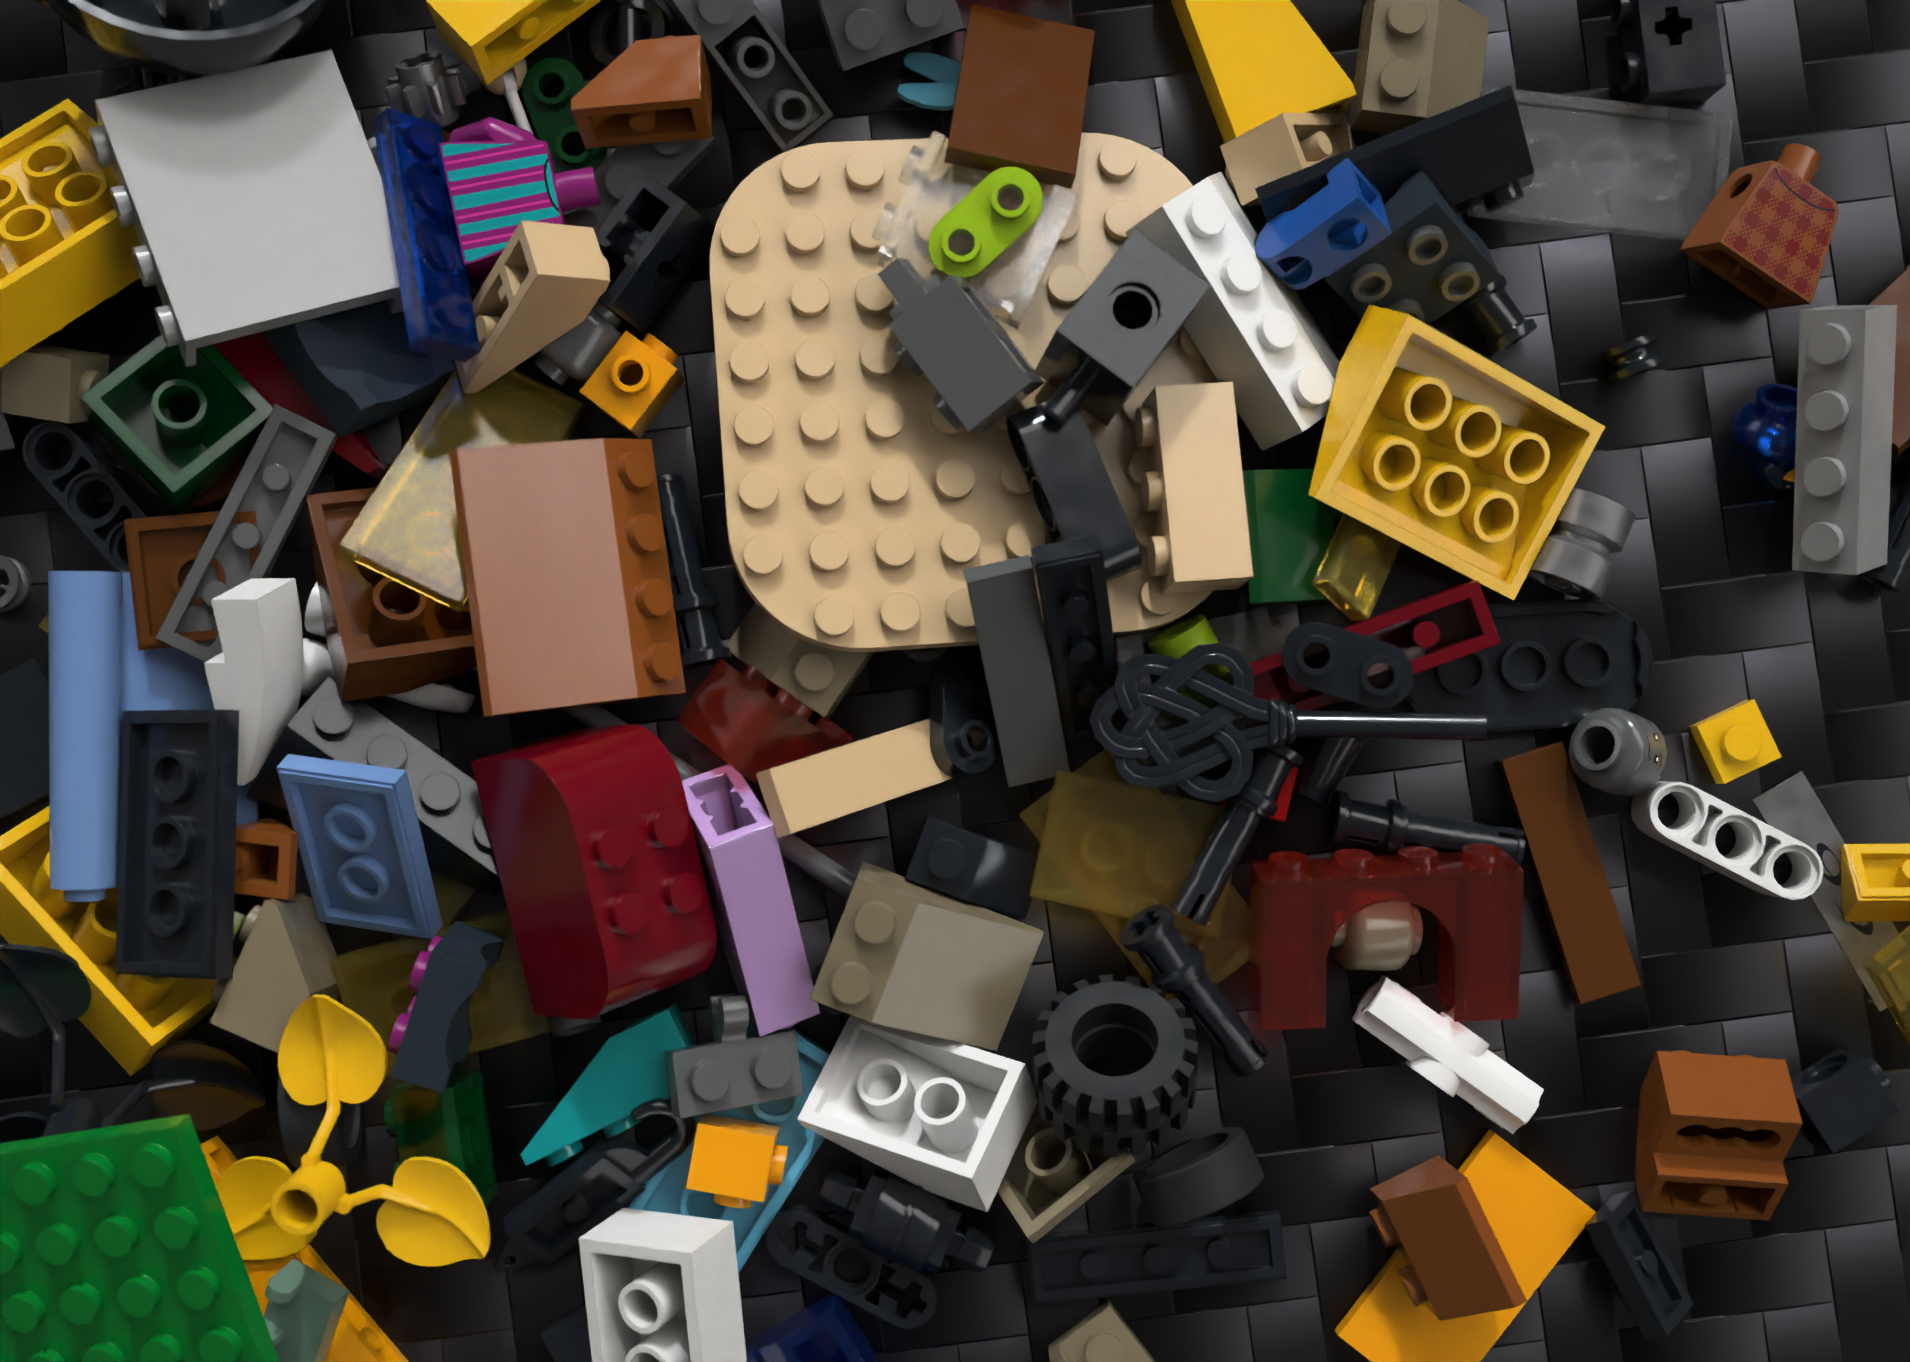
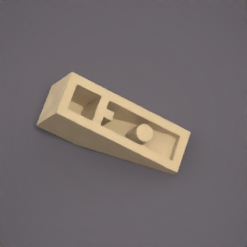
M520 221L449 340L464 393L476 394L586 319L599 297L607 290L608 284L611 281L609 264L607 259L602 256L594 228Z

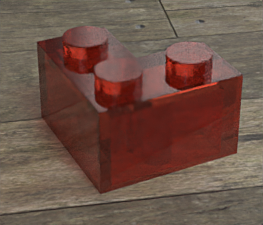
M719 658L675 721L740 774L759 785L756 773L849 744L853 739L851 734L826 717L821 716L816 724L807 720L814 709L783 687L774 696L773 694L778 685L767 679L764 673L749 662L743 671L740 672Z

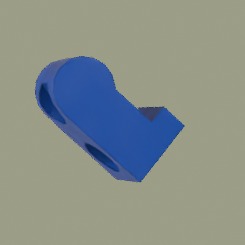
M1349 158L1339 163L1327 174L1329 184L1294 210L1285 211L1275 216L1265 225L1257 238L1255 252L1258 257L1291 289H1304L1324 276H1330L1392 234L1381 194Z

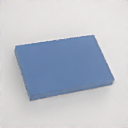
M287 754L276 769L293 830L298 833L297 845L318 921L432 939L434 935L436 936L443 923L407 771Z

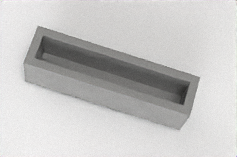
M1831 305L1800 310L1792 570L1858 575L1887 564L1897 305Z

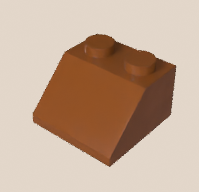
M1438 1155L1370 1188L1378 1208L1369 1211V1215L1384 1245L1388 1248L1397 1244L1407 1265L1397 1272L1415 1307L1425 1303L1438 1320L1442 1321L1515 1308L1527 1302L1468 1178Z

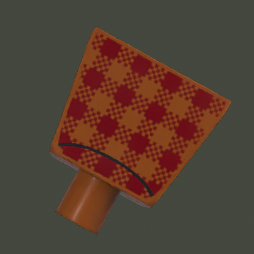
M1790 143L1785 145L1778 162L1770 160L1737 168L1729 175L1683 242L1680 250L1767 309L1810 304L1815 295L1839 214L1837 203L1811 185L1812 179L1822 160L1821 155L1808 146Z

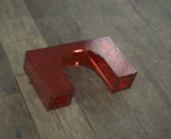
M1482 843L1466 845L1462 848V852L1438 853L1435 849L1429 847L1408 846L1399 849L1398 855L1373 856L1371 852L1362 849H1342L1334 852L1333 858L1308 859V856L1303 853L1282 851L1270 854L1269 860L1250 861L1249 1007L1260 1030L1325 1028L1326 964L1328 951L1335 935L1343 924L1359 911L1375 904L1392 901L1412 903L1427 909L1435 915L1439 930L1437 998L1454 1022L1518 1019L1524 871L1506 851H1502L1498 846Z

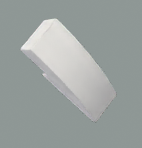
M251 578L211 599L223 652L204 662L214 709L239 710L237 785L244 786L258 776L286 724L297 713L301 696L304 657L302 617L295 578Z

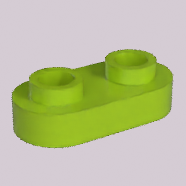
M1003 167L993 171L932 228L928 248L930 259L935 269L946 278L949 275H953L969 281L979 277L1038 222L1043 207V192L1036 178L1024 169ZM1007 189L1018 191L1023 198L1022 205L1013 211L1003 209L997 200L1002 191ZM960 233L967 234L974 242L972 251L963 256L954 254L948 246L950 239Z

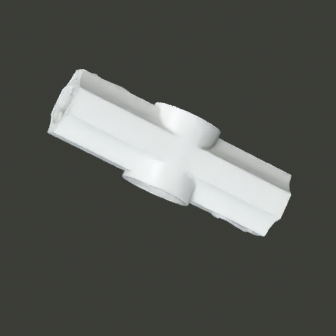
M1382 975L1374 985L1369 987L1357 1005L1356 1012L1352 1017L1354 1022L1408 1059L1405 1064L1451 1097H1454L1455 1094L1474 1106L1473 1108L1500 1128H1504L1514 1134L1518 1128L1527 1124L1539 1107V1100L1544 1091L1543 1088L1489 1051L1488 1047L1490 1045L1446 1013L1441 1011L1440 1014H1437L1423 1004L1422 1000L1397 982L1391 981Z

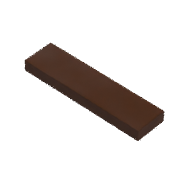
M1553 742L1497 760L1518 829H1522L1525 834L1522 839H1525L1526 854L1574 1002L1584 1004L1640 986L1641 982L1563 742Z

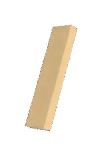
M930 718L756 773L777 838L953 778L943 773L932 757L930 750ZM967 734V742L972 748V739Z

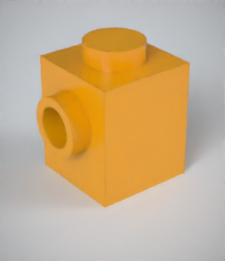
M626 330L579 392L592 404L640 439L685 379L679 370L673 366L679 357L673 350L650 333L641 342Z
M709 1113L704 1114L697 1124L686 1189L714 1193L713 1201L727 1207L750 1208L752 1201L764 1202L769 1192L770 1184L782 1186L789 1147L777 1145L781 1126Z

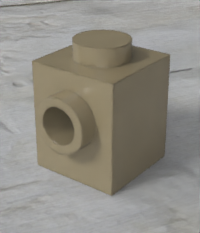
M43 344L34 345L2 367L1 413L69 424L88 421L80 397L109 375V355Z

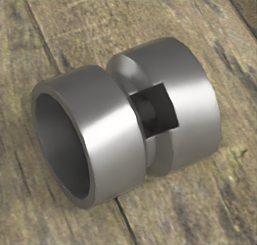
M1573 488L1527 576L1542 585L1564 594L1594 602L1601 601L1615 567L1608 558V554L1622 551L1636 515L1631 510L1606 497Z

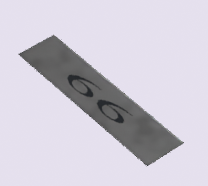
M1800 771L1754 798L1753 801L1768 825L1807 844L1819 855L1823 864L1824 874L1820 886L1810 896L1879 1012L1910 994V951L1893 922H1848L1844 920L1841 900V847L1845 842L1804 773Z

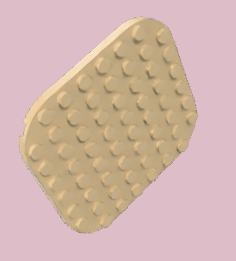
M1081 133L1077 170L1072 188L1067 189L1039 183L1043 192V207L1036 225L983 274L968 281L1034 370L1039 364L1057 328L1128 238L1125 232L1159 207L1193 186L1176 166L1150 148L1115 135ZM948 138L825 142L801 146L783 152L753 170L738 185L724 205L712 237L710 249V292L727 534L733 563L741 582L758 606H761L773 619L787 628L789 633L814 645L832 650L876 652L979 645L964 569L1026 555L1030 556L1033 566L1031 548L1052 543L1012 448L1006 427V417L1049 401L1058 389L1040 377L1044 384L984 432H968L964 426L960 429L954 428L944 418L934 403V398L939 392L924 373L920 377L914 375L901 361L894 349V346L900 340L889 327L894 322L889 311L898 302L881 280L878 273L896 258L901 257L902 259H908L925 281L934 274H937L942 281L946 279L935 269L930 259L928 242L931 230L949 210L992 173L945 163ZM1013 189L1002 191L997 198L999 205L1008 211L1018 209L1023 203L1021 194ZM960 233L950 239L948 246L954 254L963 256L972 251L974 242L967 234ZM1184 326L1108 426H1105L1080 407L1135 536L1141 556L1140 569L1107 582L1113 636L1140 634L1168 625L1186 615L1212 592L1161 594L1160 576H1152L1148 566L1149 537L1156 535L1153 511L1146 512L1142 503L1141 479L1143 472H1149L1147 447H1139L1136 441V409L1143 407L1142 403L1155 386L1219 383Z

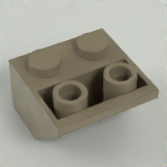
M305 892L295 893V898L290 900L272 898L265 900L262 906L256 905L246 917L239 934V940L244 942L245 945L235 967L233 966L232 978L218 979L212 993V1001L218 1005L211 1018V1024L276 1053L279 1051L284 1029L293 1012L314 994L327 995L337 1001L346 982L324 922L318 921L312 896Z

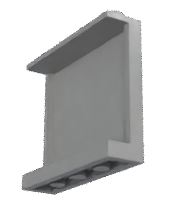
M332 50L95 100L98 126L88 128L93 153L100 168L111 166L119 185L110 188L116 215L122 227L133 225L141 244V246L132 248L138 274L144 287L156 285L163 306L154 308L161 336L166 347L179 346L186 367L196 365V348L383 300L387 301L391 314L416 308L422 281Z

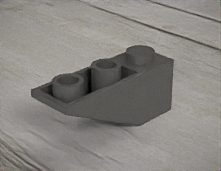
M663 0L688 36H701L709 63L782 153L791 150L833 116L831 110L752 0Z

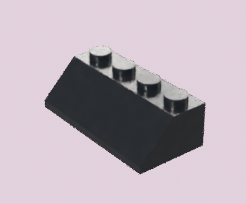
M1508 85L1255 188L1265 220L1268 223L1280 213L1294 210L1329 184L1327 174L1339 163L1349 158L1379 191L1384 205L1395 195L1402 183L1422 170L1462 220L1460 212L1483 203L1487 211H1493L1522 199L1525 196L1522 188L1531 185L1535 172L1516 98L1511 85Z

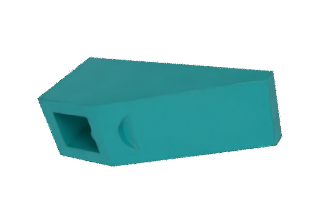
M676 1002L618 1030L607 1040L520 1154L526 1166L545 1157L549 1167L556 1165L584 1149L580 1139L600 1129H603L606 1138L613 1137L642 1121H635L631 1118V1111L634 1108L652 1099L670 1098L664 1051L696 1045Z

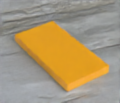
M1489 1129L1458 1171L1468 1178L1528 1301L1596 1212ZM1397 1248L1334 1330L1340 1338L1371 1362H1481L1526 1303L1515 1308L1439 1321L1425 1303L1418 1307H1415L1397 1272L1407 1266Z

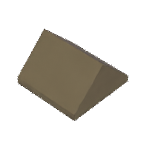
M1038 1100L997 1192L1027 1238L1034 1244L1127 1169L1136 1159L1132 1156L1130 1148L1126 1147L1118 1149V1157L1103 1156V1148L1093 1146L1090 1153L1077 1149L1075 1136L1072 1135L1064 1141L1054 1133L1053 1121L1045 1122L1039 1110Z

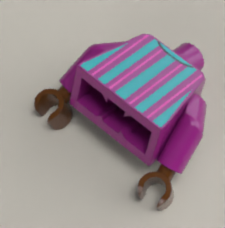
M487 117L456 128L452 133L440 128L432 129L428 133V140L440 146L441 155L437 159H430L429 165L445 171L464 265L473 279L482 278L480 284L465 283L459 285L455 293L457 299H472L476 297L521 220L567 225L564 212L601 205L593 166L556 173L553 157L547 142L537 140L527 130L493 117Z

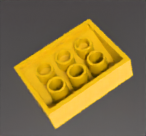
M69 99L64 100L0 139V368L6 366L12 359L51 334L59 332L67 324L106 299L115 296L123 288L140 278L132 248L141 246L133 225L121 226L110 194V188L119 185L111 166L99 167L90 143L88 128L96 127L98 123Z
M1369 304L1338 365L1308 495L1472 580H1478L1483 586L1514 601L1605 426L1415 317Z

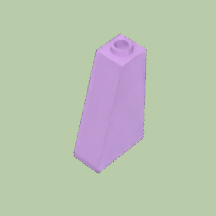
M734 762L682 780L716 925L738 994H746L749 1018L759 1036L790 1028L802 1020L820 1014L818 1002L810 1000L814 985L773 822Z

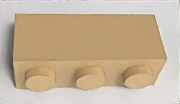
M1233 382L1155 386L1142 403L1143 407L1137 408L1135 413L1136 441L1139 447H1147L1149 472H1143L1141 479L1142 503L1146 512L1153 511L1156 535L1149 537L1147 556L1150 573L1152 576H1160L1161 594L1239 589L1253 577Z

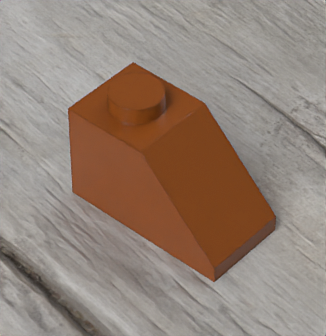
M669 35L657 39L636 40L571 99V111L585 149L712 138L711 73L701 36Z

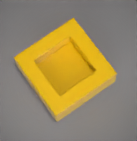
M1754 699L1744 700L1689 726L1716 784L1728 783L1782 757Z

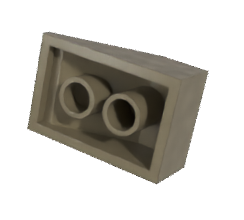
M863 861L816 980L810 1000L873 1024L997 1051L1044 931Z

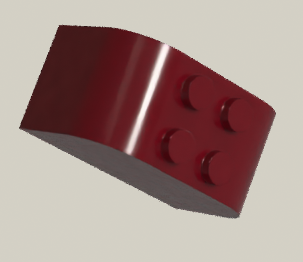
M636 724L580 728L471 761L534 1015L591 1019L695 977L709 968L714 959L717 944V930L713 908L679 771L671 754L654 733Z

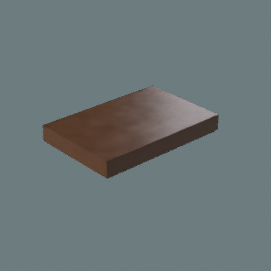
M972 4L967 23L944 162L987 172H993L1003 167H1018L1032 174L1039 183L1071 189L1077 170L1095 30Z

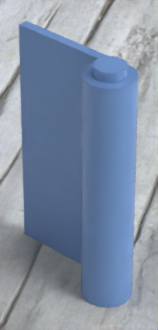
M48 571L50 888L64 890V901H100L106 899V888L118 886L123 711L215 709L204 661L175 647L138 650L130 572ZM256 778L244 786L237 785L236 823L246 824L259 820V803L247 798V793Z

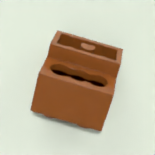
M1684 1050L1672 1052L1656 1051L1640 1088L1635 1183L1641 1212L1770 1220L1788 1186L1783 1161L1803 1124L1786 1060L1756 1058L1751 1055L1698 1054Z

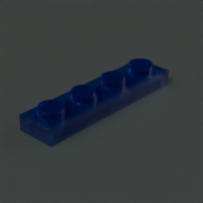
M387 108L373 120V127L410 350L465 363L480 352V345L467 271L463 262L439 143H444L441 125Z

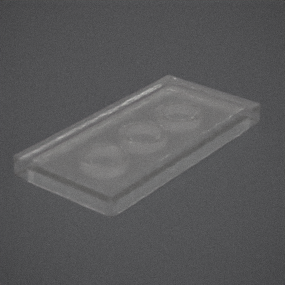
M1485 86L1480 91L1479 97L1501 88ZM1512 89L1535 172L1531 185L1522 188L1525 195L1522 199L1508 206L1487 211L1483 203L1468 209V216L1685 241L1728 178L1734 115Z

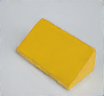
M1843 844L1841 847V900L1845 921H1910V844Z

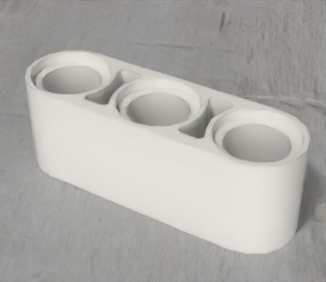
M1657 781L1647 791L1633 796L1630 806L1631 817L1636 827L1644 834L1758 893L1790 900L1804 899L1813 894L1821 884L1824 874L1823 864L1817 852L1810 846L1693 785L1683 782ZM1670 793L1679 804V814L1676 821L1666 827L1661 823L1657 809L1661 799ZM1728 823L1735 832L1736 841L1731 852L1723 856L1716 848L1715 837L1720 827ZM1785 853L1791 860L1792 872L1789 879L1782 885H1779L1773 875V866L1776 859Z

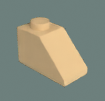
M1281 113L1221 145L1220 148L1226 162V180L1239 198L1241 206L1260 205L1255 188L1356 148V144L1345 113Z

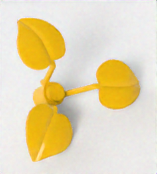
M314 994L293 1012L284 1029L278 1051L279 1076L289 1096L302 1105H317L327 1101L326 1114L308 1152L301 1158L302 1166L292 1174L285 1164L276 1159L251 1156L242 1158L232 1164L223 1173L216 1185L242 1259L267 1260L295 1254L308 1246L316 1236L320 1225L333 1211L345 1215L353 1207L374 1199L386 1200L377 1212L376 1226L385 1247L397 1258L425 1267L444 1266L468 1259H483L490 1248V1225L487 1210L480 1194L470 1179L452 1164L438 1158L412 1157L405 1160L397 1168L393 1179V1187L379 1184L349 1195L345 1193V1182L340 1170L331 1163L321 1161V1153L340 1114V1101L358 1104L371 1098L383 1083L388 1068L385 1045L373 1026L363 1017L327 995Z

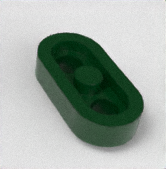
M547 58L535 63L527 71L522 83L523 99L539 140L547 142L553 157L556 173L593 166L595 171L611 155V147L585 149L581 155L575 157L568 156L565 152L566 146L571 140L576 138L582 139L571 111V99L587 84L580 71L569 61L560 58ZM558 80L564 83L563 91L559 96L548 98L543 95L544 87L548 82Z

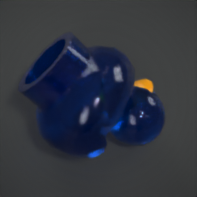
M1784 384L1761 386L1757 390L1755 399L1740 406L1732 418V433L1735 442L1753 453L1762 455L1755 466V478L1759 486L1770 493H1785L1795 487L1797 388Z

